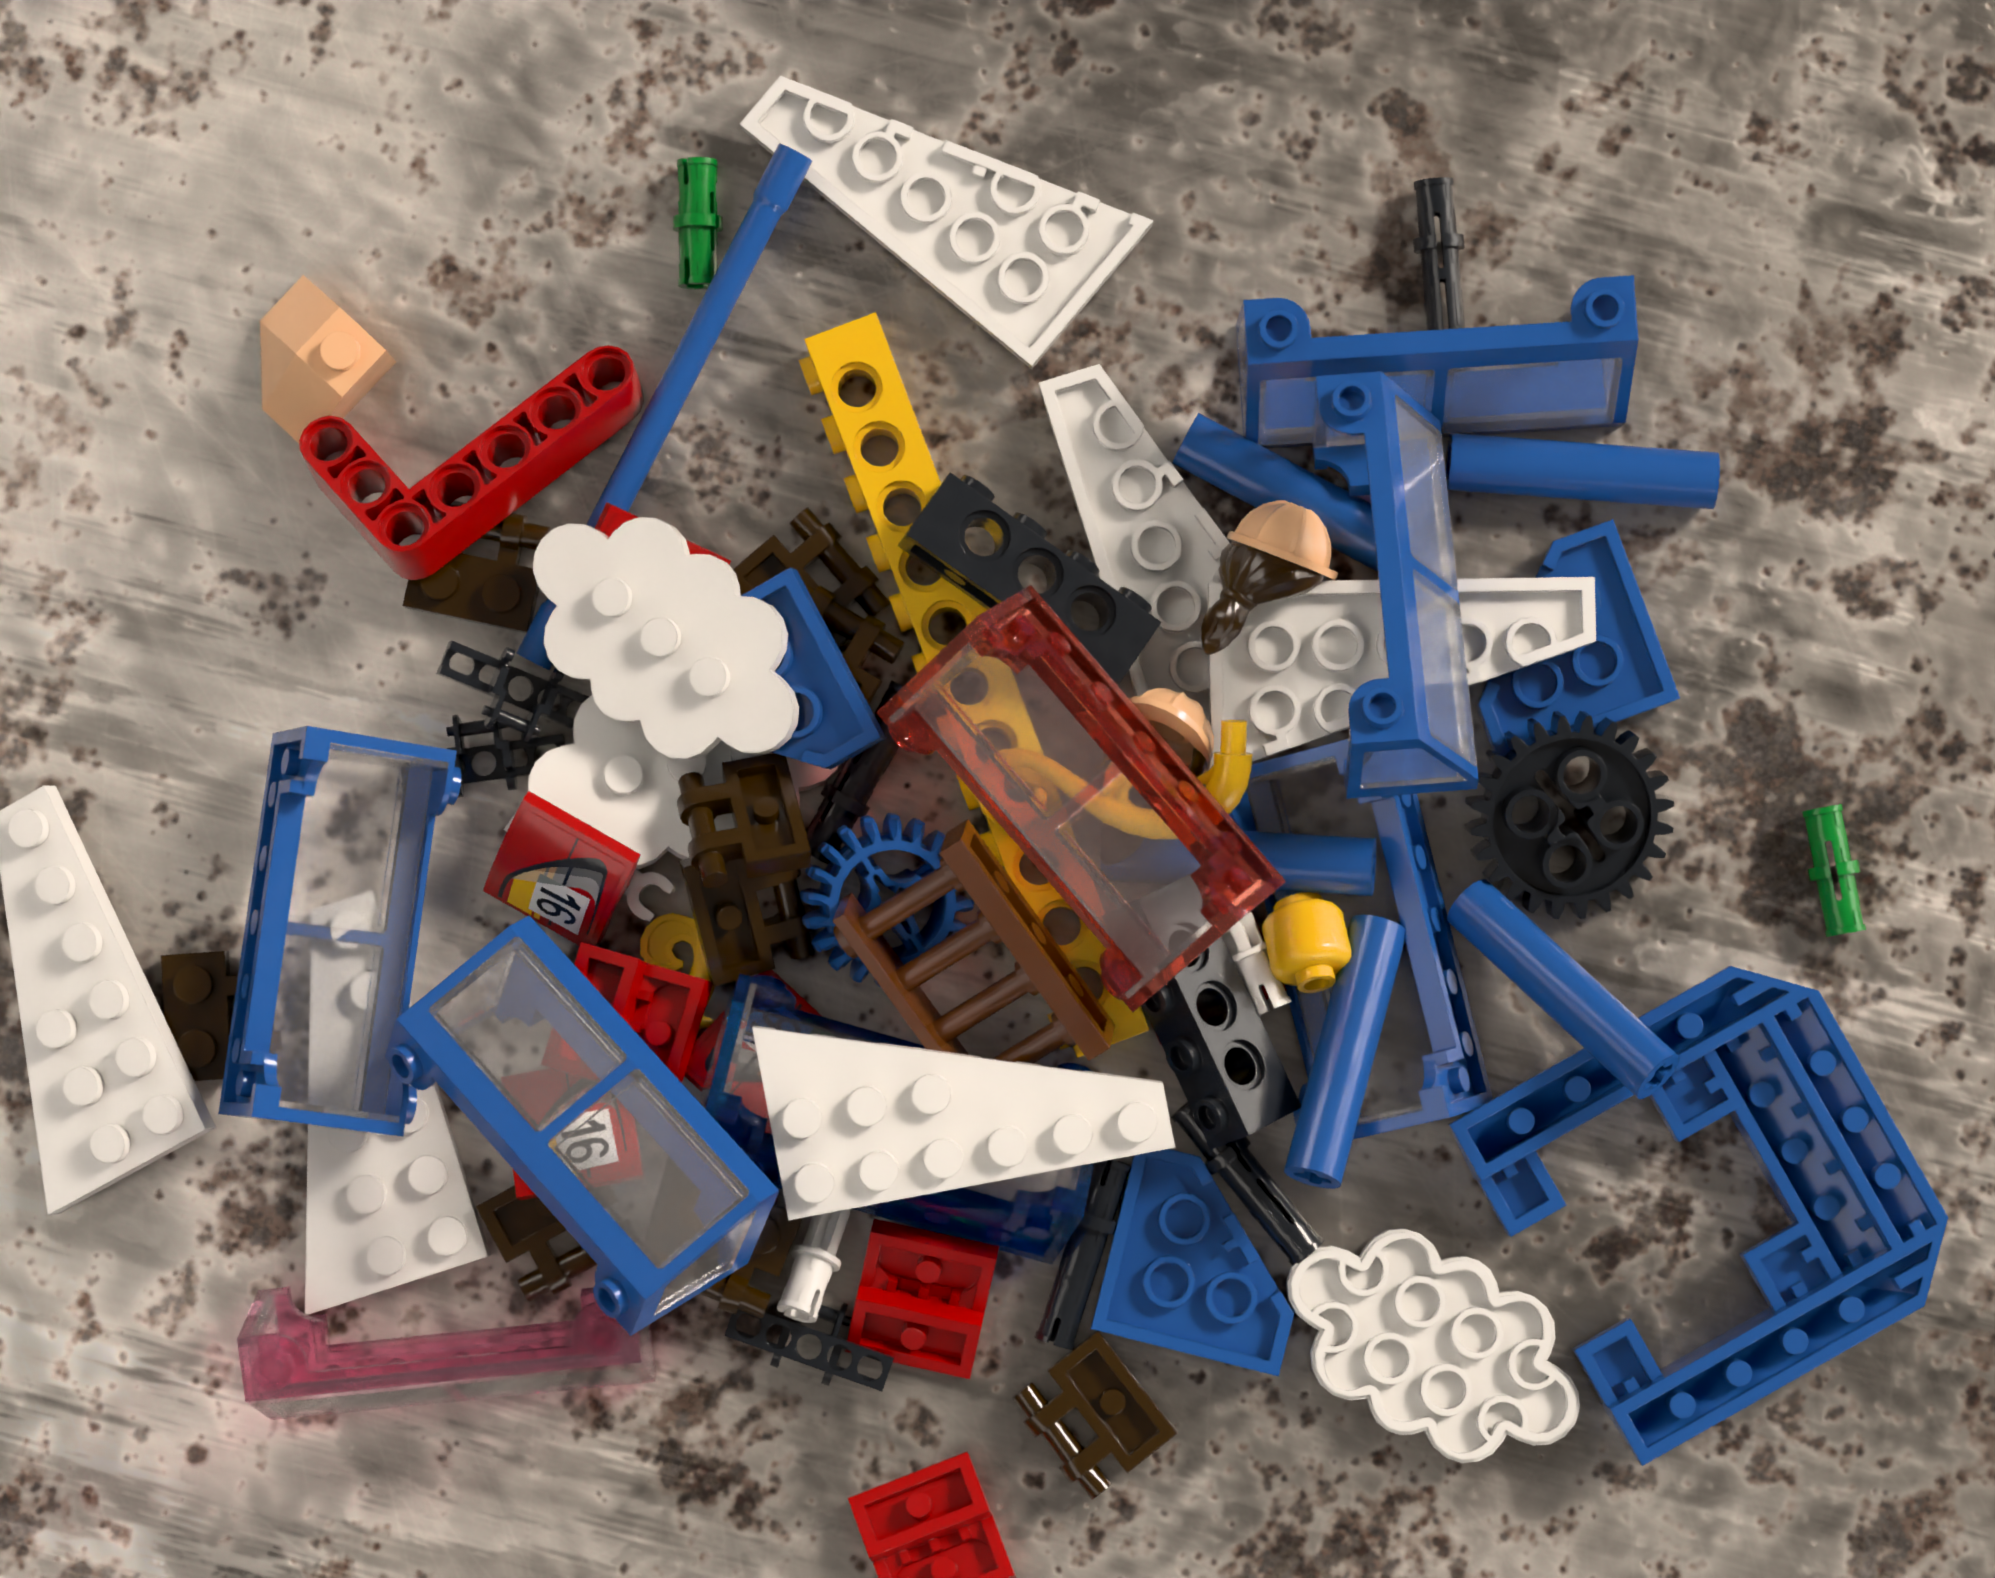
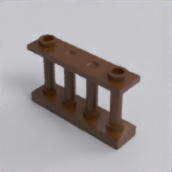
M969 819L946 833L940 850V855L942 856L940 859L941 867L866 913L853 893L841 899L833 918L835 923L834 934L838 943L852 959L859 957L925 1049L969 1055L957 1037L1027 993L1033 996L1041 994L1054 1012L1051 1015L1052 1022L992 1059L1034 1064L1064 1044H1067L1069 1047L1077 1045L1087 1060L1090 1061L1110 1049L1115 1029L1114 1022ZM953 889L958 892L966 890L980 909L977 911L978 919L904 965L882 934ZM993 941L995 944H1000L1003 942L1017 961L1014 963L1015 971L941 1016L920 985L987 943Z

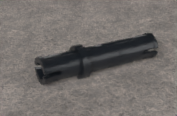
M1450 177L1428 178L1414 182L1419 237L1413 239L1414 253L1421 254L1427 330L1444 329L1440 283L1445 284L1448 328H1465L1459 250L1464 249L1465 245L1464 235L1457 233L1453 196L1454 179ZM1434 217H1438L1440 222L1443 268L1438 266ZM1466 367V368H1451V369L1448 370V371H1451V370H1466V369H1469L1470 367Z
M893 680L888 685L889 687L874 713L886 739L847 760L832 784L828 782L825 784L820 793L824 796V799L810 825L805 830L811 856L823 863L828 864L830 860L821 855L818 847L822 842H825L839 851L843 842L838 837L837 829L845 825L852 830L857 819L867 815L870 807L866 804L874 792V788L895 756L914 719L917 718L922 707L927 702L923 697Z
M1188 1102L1171 1116L1172 1120L1179 1124L1205 1156L1207 1161L1204 1164L1210 1174L1213 1175L1218 1172L1249 1210L1253 1218L1258 1221L1289 1259L1288 1262L1291 1266L1303 1261L1324 1242L1322 1236L1315 1232L1289 1200L1285 1192L1275 1183L1247 1147L1251 1142L1247 1137L1210 1150L1202 1131L1194 1120L1193 1111Z
M1113 1159L1092 1163L1078 1208L1071 1207L1067 1220L1073 1222L1039 1329L1036 1330L1034 1336L1036 1339L1046 1343L1052 1341L1055 1346L1074 1350V1341L1108 1235L1115 1234L1117 1221L1114 1220L1131 1170V1165L1121 1161L1116 1162Z

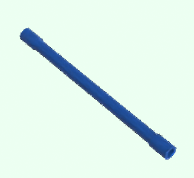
M778 144L754 191L753 201L586 525L595 528L606 502L629 512L780 217L789 209L813 162L807 156L786 145ZM548 598L540 605L516 653L547 670H551L553 663L548 659L544 646V632L548 619L557 605Z

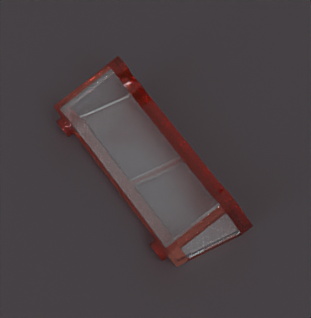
M1032 585L978 615L876 712L888 725L891 737L901 748L923 755H930L937 751L1103 944L1106 950L1099 958L1101 980L1109 993L1115 998L1122 1000L1132 1012L1160 991L1286 883L1284 878Z

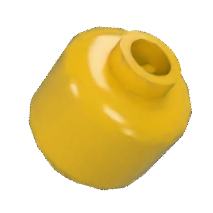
M1304 892L1282 898L1276 902L1273 907L1274 911L1268 915L1262 924L1263 938L1267 945L1266 950L1273 976L1283 984L1297 986L1298 990L1303 993H1316L1332 987L1336 982V974L1351 958V947L1342 910L1331 901L1323 900V897L1317 893Z

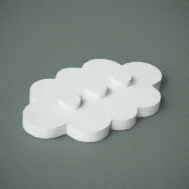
M638 517L624 522L610 537L591 526L568 523L553 528L541 539L534 553L533 572L538 587L548 599L557 605L545 626L544 646L548 659L558 671L571 678L590 680L595 704L603 714L617 721L641 722L645 738L652 747L667 757L692 760L707 755L721 740L744 753L765 754L779 749L791 739L798 725L799 705L793 689L775 672L787 651L788 632L784 619L772 605L755 597L741 596L737 575L727 562L712 555H690L686 539L677 528L657 518Z
M591 695L580 705L574 718V744L563 745L549 750L535 762L528 777V791L641 854L636 869H641L654 864L667 850L680 859L690 858L687 849L689 842L692 840L689 826L682 823L677 807V799L681 795L678 781L682 775L689 772H698L702 774L705 786L724 783L722 762L772 754V752L765 754L744 753L721 740L707 755L692 760L669 758L656 751L647 741L641 722H622L608 717L598 708L593 695ZM786 757L799 808V792L824 785L836 774L839 765L833 769H825ZM731 813L718 815L714 819L716 831L735 828Z
M1405 1228L1387 1229L1372 1237L1359 1256L1332 1245L1319 1246L1303 1261L1291 1266L1286 1281L1287 1299L1294 1312L1307 1324L1318 1330L1312 1344L1310 1358L1311 1369L1319 1384L1333 1396L1346 1400L1366 1399L1368 1408L1375 1421L1387 1431L1398 1435L1416 1434L1424 1431L1431 1445L1444 1457L1460 1463L1479 1462L1492 1455L1502 1444L1506 1435L1533 1446L1547 1445L1565 1437L1575 1425L1580 1410L1579 1392L1569 1375L1558 1366L1547 1361L1556 1338L1554 1320L1547 1307L1534 1296L1517 1290L1499 1292L1497 1282L1491 1270L1479 1260L1467 1256H1455L1441 1260L1434 1245L1422 1234Z

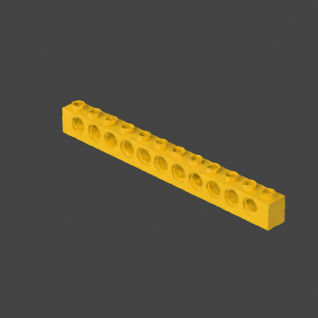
M875 312L804 339L809 356L798 361L811 396L823 392L832 415L821 419L833 454L846 451L854 474L843 478L856 514L868 510L877 533L865 537L878 572L881 573L889 569L892 571L899 593L888 598L901 632L914 629L922 652L912 655L911 659L923 691L936 688L944 712L933 717L946 751L957 747L960 750L967 771L956 775L968 809L971 811L979 808L975 797L974 784L979 768L984 762L976 756L974 745L982 733L990 730L1000 731L1009 738L1012 748L1018 747L1045 754L990 611L942 577L931 585L923 586L914 583L907 575V566L913 556L897 545L912 524L898 526L891 523L884 515L885 506L892 497L907 494L917 499L922 511L941 484V481ZM864 377L875 385V395L868 404L862 407H852L842 401L840 398L841 387L850 378ZM883 435L890 437L898 445V454L890 464L873 466L863 458V447L874 436ZM944 612L958 614L967 626L964 637L953 645L939 644L929 633L932 620ZM963 672H978L988 681L989 692L980 703L966 705L954 697L952 684L956 677ZM1017 767L1010 769L1005 774L1003 781L1005 792L1017 789L1026 792L1032 797L1038 786H1044L1049 792L1047 804L1034 820L1021 827L1007 828L992 822L985 816L990 831L979 835L1001 866H1004L1006 873L1042 923L1050 911L1058 908L1068 909L1077 916L1080 923L1078 937L1073 942L1059 945V947L1075 969L1089 968L1100 976L1103 990L1098 1001L1115 1024L1111 1045L1149 1031L1128 972L1120 955L1112 945L1110 934L1101 915L1105 914L1057 786L1032 768ZM1033 849H1043L1050 852L1057 862L1055 877L1043 885L1029 883L1020 872L1019 865L1022 857ZM1054 1012L1047 1014L1050 1023L1052 1022L1051 1015ZM1064 1044L1060 1047V1050L1068 1048L1069 1046L1067 1044ZM1077 1045L1072 1047L1076 1058L1084 1055Z

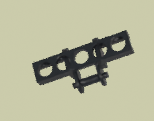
M455 641L448 642L436 674L493 697L490 707L484 705L481 714L486 716L485 728L490 729L495 722L522 732L521 742L525 744L528 743L532 735H539L541 728L536 725L540 716L574 730V719L567 716V707L573 701L582 704L589 696L558 684V682L562 681L564 673L558 671L557 668L553 670L547 681L508 665L515 655V650L506 647L500 658L496 659ZM459 653L472 659L473 667L468 675L450 669V659L454 654ZM485 665L495 668L490 684L479 680L480 670ZM517 676L526 678L531 685V693L524 701H517L509 694V683ZM542 690H544L540 703L538 704V695ZM559 694L560 706L556 711H553V705ZM503 702L528 711L527 719L501 710Z
M458 714L452 716L453 726L446 727L447 736H454L455 747L447 748L457 751L455 767H459L461 770L460 758L465 765L463 775L461 770V787L458 798L464 797L463 784L506 779L508 790H517V777L527 776L531 773L536 762L535 752L537 747L553 744L556 747L565 745L563 734L530 738L527 744L522 743L521 740H503L502 729L508 728L507 726L495 722L488 729L484 727L485 720L461 723ZM493 732L494 744L465 748L464 736ZM524 749L528 756L526 766L515 767L513 750ZM483 751L492 753L496 759L494 771L486 776L478 775L472 767L474 757ZM399 762V765L401 766L403 780L402 789L404 792L407 766L405 763Z
M846 1303L841 1305L840 1310L821 1304L818 1318L834 1323L831 1335L801 1325L802 1322L788 1317L783 1318L765 1311L761 1319L741 1310H738L736 1315H731L724 1335L774 1353L770 1363L773 1367H779L783 1356L825 1371L821 1384L827 1386L830 1385L833 1375L882 1392L894 1357L848 1341L846 1338L838 1335L841 1325L850 1326L852 1317L845 1315L848 1308ZM747 1314L760 1319L761 1330L756 1336L737 1330L736 1323L740 1315ZM773 1324L783 1327L777 1344L768 1341L766 1337L769 1327ZM790 1333H791V1335H792V1336H791V1341H790V1343L787 1345V1342H788V1339H789V1336H790ZM812 1334L821 1341V1353L816 1358L805 1359L798 1353L797 1342L803 1335ZM834 1346L833 1351H832L831 1356H830V1359H829V1362H828V1360H827L828 1351ZM842 1348L851 1351L852 1362L847 1368L837 1365ZM863 1357L880 1361L883 1367L882 1374L875 1379L858 1373L859 1361Z

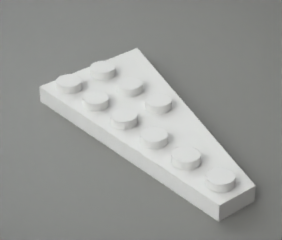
M780 76L740 123L741 129L772 155L778 144L781 143L810 158L813 162L803 181L1030 369H1033L1149 231L1154 220L1136 213L1129 214L1101 203L1100 199L1078 191L1075 193L1039 179L1038 175L947 140L944 142L914 130L912 126L894 119L887 120L852 106L850 102Z
M1100 364L1039 382L1038 387L1094 564L1100 570L1098 577L1117 591L1120 587H1126L1142 596L1152 606L1149 614L1161 621V624L1128 671L1136 697L1155 688H1166L1178 693L1184 692L1187 697L1197 701L1203 707L1204 714L1210 723L1209 655L1202 649L1201 626L1203 618L1208 611L1207 585L1209 582H1221L1218 571L1222 550L1230 544L1205 508H1202L1170 460L1168 461L1145 430L1141 420Z
M1595 577L1457 579L1468 686L1593 644L1596 641ZM1379 580L1322 581L1308 593L1288 599L1258 604L1249 612L1240 634L1229 646L1215 654L1209 655L1210 725L1214 735L1212 766L1214 765V752H1220L1221 720L1247 721L1246 752L1253 754L1252 762L1350 728L1348 708L1350 699L1356 689L1370 680L1389 678ZM1209 582L1207 585L1208 610L1220 599V592L1223 590L1221 582Z
M44 785L0 810V875L47 1214L52 1215L63 1212L210 1132L216 1126L56 786Z
M373 890L312 910V925L331 927V935L334 941L311 938L308 1111L351 1117L359 1116L382 950L379 946L336 940L350 930L380 934L385 930V917L377 892ZM436 1081L433 1086L426 1090L416 1089L417 1106L415 1115L409 1125L405 1124L403 1137L308 1126L305 1316L491 1256Z
M761 1026L752 1027L788 1220L1175 1148L1162 1081L1047 1067L1040 1064L1018 1061L1011 1062L981 1058L980 1056L886 1043L849 1040L827 1035L790 1032Z

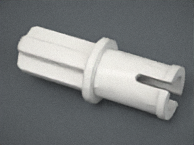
M1235 888L1212 897L1208 901V908L1259 1016L1271 1011L1262 991V985L1265 986L1274 1009L1292 1002L1282 982L1278 981L1271 972L1266 942L1263 940L1243 891Z
M851 1209L812 1216L803 1244L795 1245L792 1248L791 1256L794 1258V1262L786 1287H784L781 1299L777 1305V1310L785 1312V1316L805 1323L817 1321L818 1312L823 1301L822 1298L832 1272H837L841 1266V1261L836 1257V1253Z

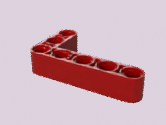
M610 345L600 346L579 358L410 489L354 427L343 418L325 416L310 422L301 434L299 440L300 451L320 490L387 565L402 578L418 580L434 574L634 420L641 412L644 404V395L634 363L629 354L619 347ZM610 382H622L612 390H600ZM560 420H572L563 428L551 429V426ZM345 451L335 460L324 461L334 452ZM511 458H522L519 463L512 467H500ZM373 493H383L373 502L361 503L367 496ZM471 496V499L461 506H450L454 500L460 497ZM411 535H421L416 542L410 545H399L403 539Z

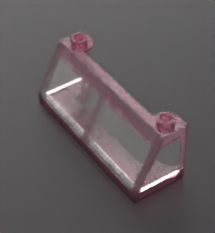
M282 1287L258 1290L237 1337L245 1402L270 1420L655 1382L656 1365L651 1324L630 1336L615 1318L607 1316L600 1309L594 1297V1287L582 1288L580 1295L582 1309L575 1319L571 1321L330 1345L326 1314L313 1315V1317L304 1314L292 1302L291 1288Z

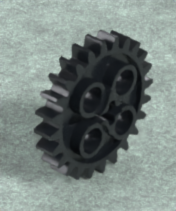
M1554 711L1552 714L1550 730H1545L1534 718L1527 719L1529 738L1522 740L1509 730L1504 733L1510 751L1504 756L1497 751L1487 750L1486 755L1496 768L1492 774L1478 772V783L1485 788L1484 795L1470 796L1465 799V803L1469 807L1481 813L1480 818L1464 824L1465 830L1471 835L1484 837V840L1471 848L1470 852L1477 860L1493 859L1486 866L1482 874L1491 883L1505 878L1500 892L1511 901L1524 891L1522 906L1528 912L1534 913L1545 899L1547 913L1553 919L1560 918L1566 903H1569L1573 913L1578 918L1585 919L1589 900H1594L1607 913L1611 911L1610 892L1616 889L1626 898L1632 899L1634 894L1628 880L1633 875L1648 881L1653 878L1650 871L1643 864L1647 856L1653 858H1665L1666 853L1653 841L1655 835L1673 833L1674 829L1667 822L1658 818L1659 812L1674 807V801L1666 795L1655 794L1657 789L1669 781L1668 776L1660 770L1646 772L1657 758L1656 754L1648 748L1634 752L1640 737L1630 730L1623 732L1615 739L1617 723L1607 717L1599 723L1595 731L1592 716L1585 711H1579L1573 727L1569 726L1565 715L1559 711ZM1586 756L1589 760L1587 776L1576 785H1566L1563 774L1566 765L1576 757ZM1543 770L1558 794L1575 807L1573 811L1575 817L1603 850V857L1601 859L1595 860L1581 837L1563 823L1565 820L1564 814L1536 781L1535 774L1537 771ZM1525 796H1536L1538 799L1536 815L1526 823L1515 824L1512 820L1514 805ZM1623 806L1626 812L1623 826L1613 834H1602L1600 822L1603 815L1613 807ZM1572 845L1575 849L1573 864L1561 873H1551L1549 870L1551 855L1562 846Z

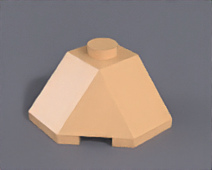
M304 275L260 320L262 410L298 443L303 430L310 422L325 416L344 418L396 363L386 349Z

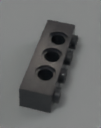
M950 472L897 546L1106 694L1118 686L1161 624V621L1149 614L1152 606L1136 592L1126 587H1120L1117 591L1097 577L1100 572L1099 568L1084 555L1070 549L1063 553L1045 540L1047 536L1046 530L1032 518L1019 512L1011 516L992 502L995 498L994 494L980 481L968 475H963L959 479ZM980 527L987 530L994 540V553L989 556H981L972 552L965 541V531L967 528ZM1032 564L1044 572L1047 579V588L1044 593L1029 592L1020 584L1018 579L1020 565ZM1084 601L1096 609L1099 616L1097 630L1086 631L1074 623L1071 617L1073 602Z
M1193 873L1101 915L1110 934L1112 945L1121 957L1138 994L1140 1005L1150 1019L1165 1051L1166 1060L1180 1083L1193 1111L1194 1120L1202 1131L1210 1150L1249 1136L1301 1108L1299 1099Z

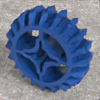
M887 813L883 821L882 833H879L874 818L866 815L860 819L862 836L859 838L847 826L842 825L837 829V833L845 846L837 851L831 845L822 842L818 847V851L830 860L827 867L823 869L817 865H812V867L805 870L809 877L821 883L819 889L807 888L800 892V899L803 902L819 905L820 908L805 914L802 917L803 925L808 929L825 927L814 937L811 944L818 952L827 951L835 947L829 956L828 964L836 971L844 968L852 960L849 976L858 983H861L867 977L869 970L859 957L852 959L845 953L834 934L835 923L833 918L839 906L841 888L846 877L855 867L854 871L860 881V893L857 900L866 913L882 903L881 897L878 894L880 889L873 880V877L894 893L899 888L898 893L941 867L940 859L942 856L939 853L945 835L935 830L923 839L925 823L920 819L912 818L902 833L900 817L895 813ZM901 850L918 855L925 864L914 871L906 868L897 874H885L882 868L875 863L871 855L881 851ZM953 889L934 901L929 920L921 931L916 924L914 915L891 928L903 943L898 947L892 948L905 965L943 941L949 931L956 933L967 926L958 919H955L954 916L955 912L973 910V900L962 895H955L957 890ZM874 979V983L880 987V985Z

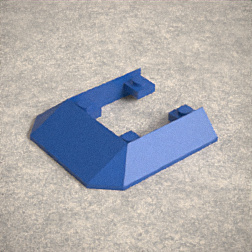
M1733 966L1724 968L1638 1017L1680 1058L1673 1074L1649 1097L1675 1142L1682 1141L1729 1114L1789 1218L1791 1225L1739 1254L1769 1308L1667 1366L1659 1369L1629 1317L1572 1348L1601 1400L1600 1404L1642 1466L1924 1307L1948 1221L1945 1210L1821 993L1815 989ZM1584 1048L1448 1124L1473 1179L1477 1180L1509 1237L1567 1206L1536 1150L1634 1095Z

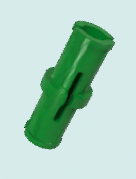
M688 157L687 162V159L681 158L677 160L679 182L678 214L673 216V231L678 232L679 245L678 287L695 290L708 289L718 269V232L723 230V216L717 215L716 202L718 161L709 157Z
M1842 804L1802 811L1814 867L1807 869L1809 881H1816L1826 926V937L1866 930V926L1863 924L1854 874L1861 871L1859 861H1852L1842 816ZM1827 841L1832 843L1842 894L1841 900H1837L1826 848Z

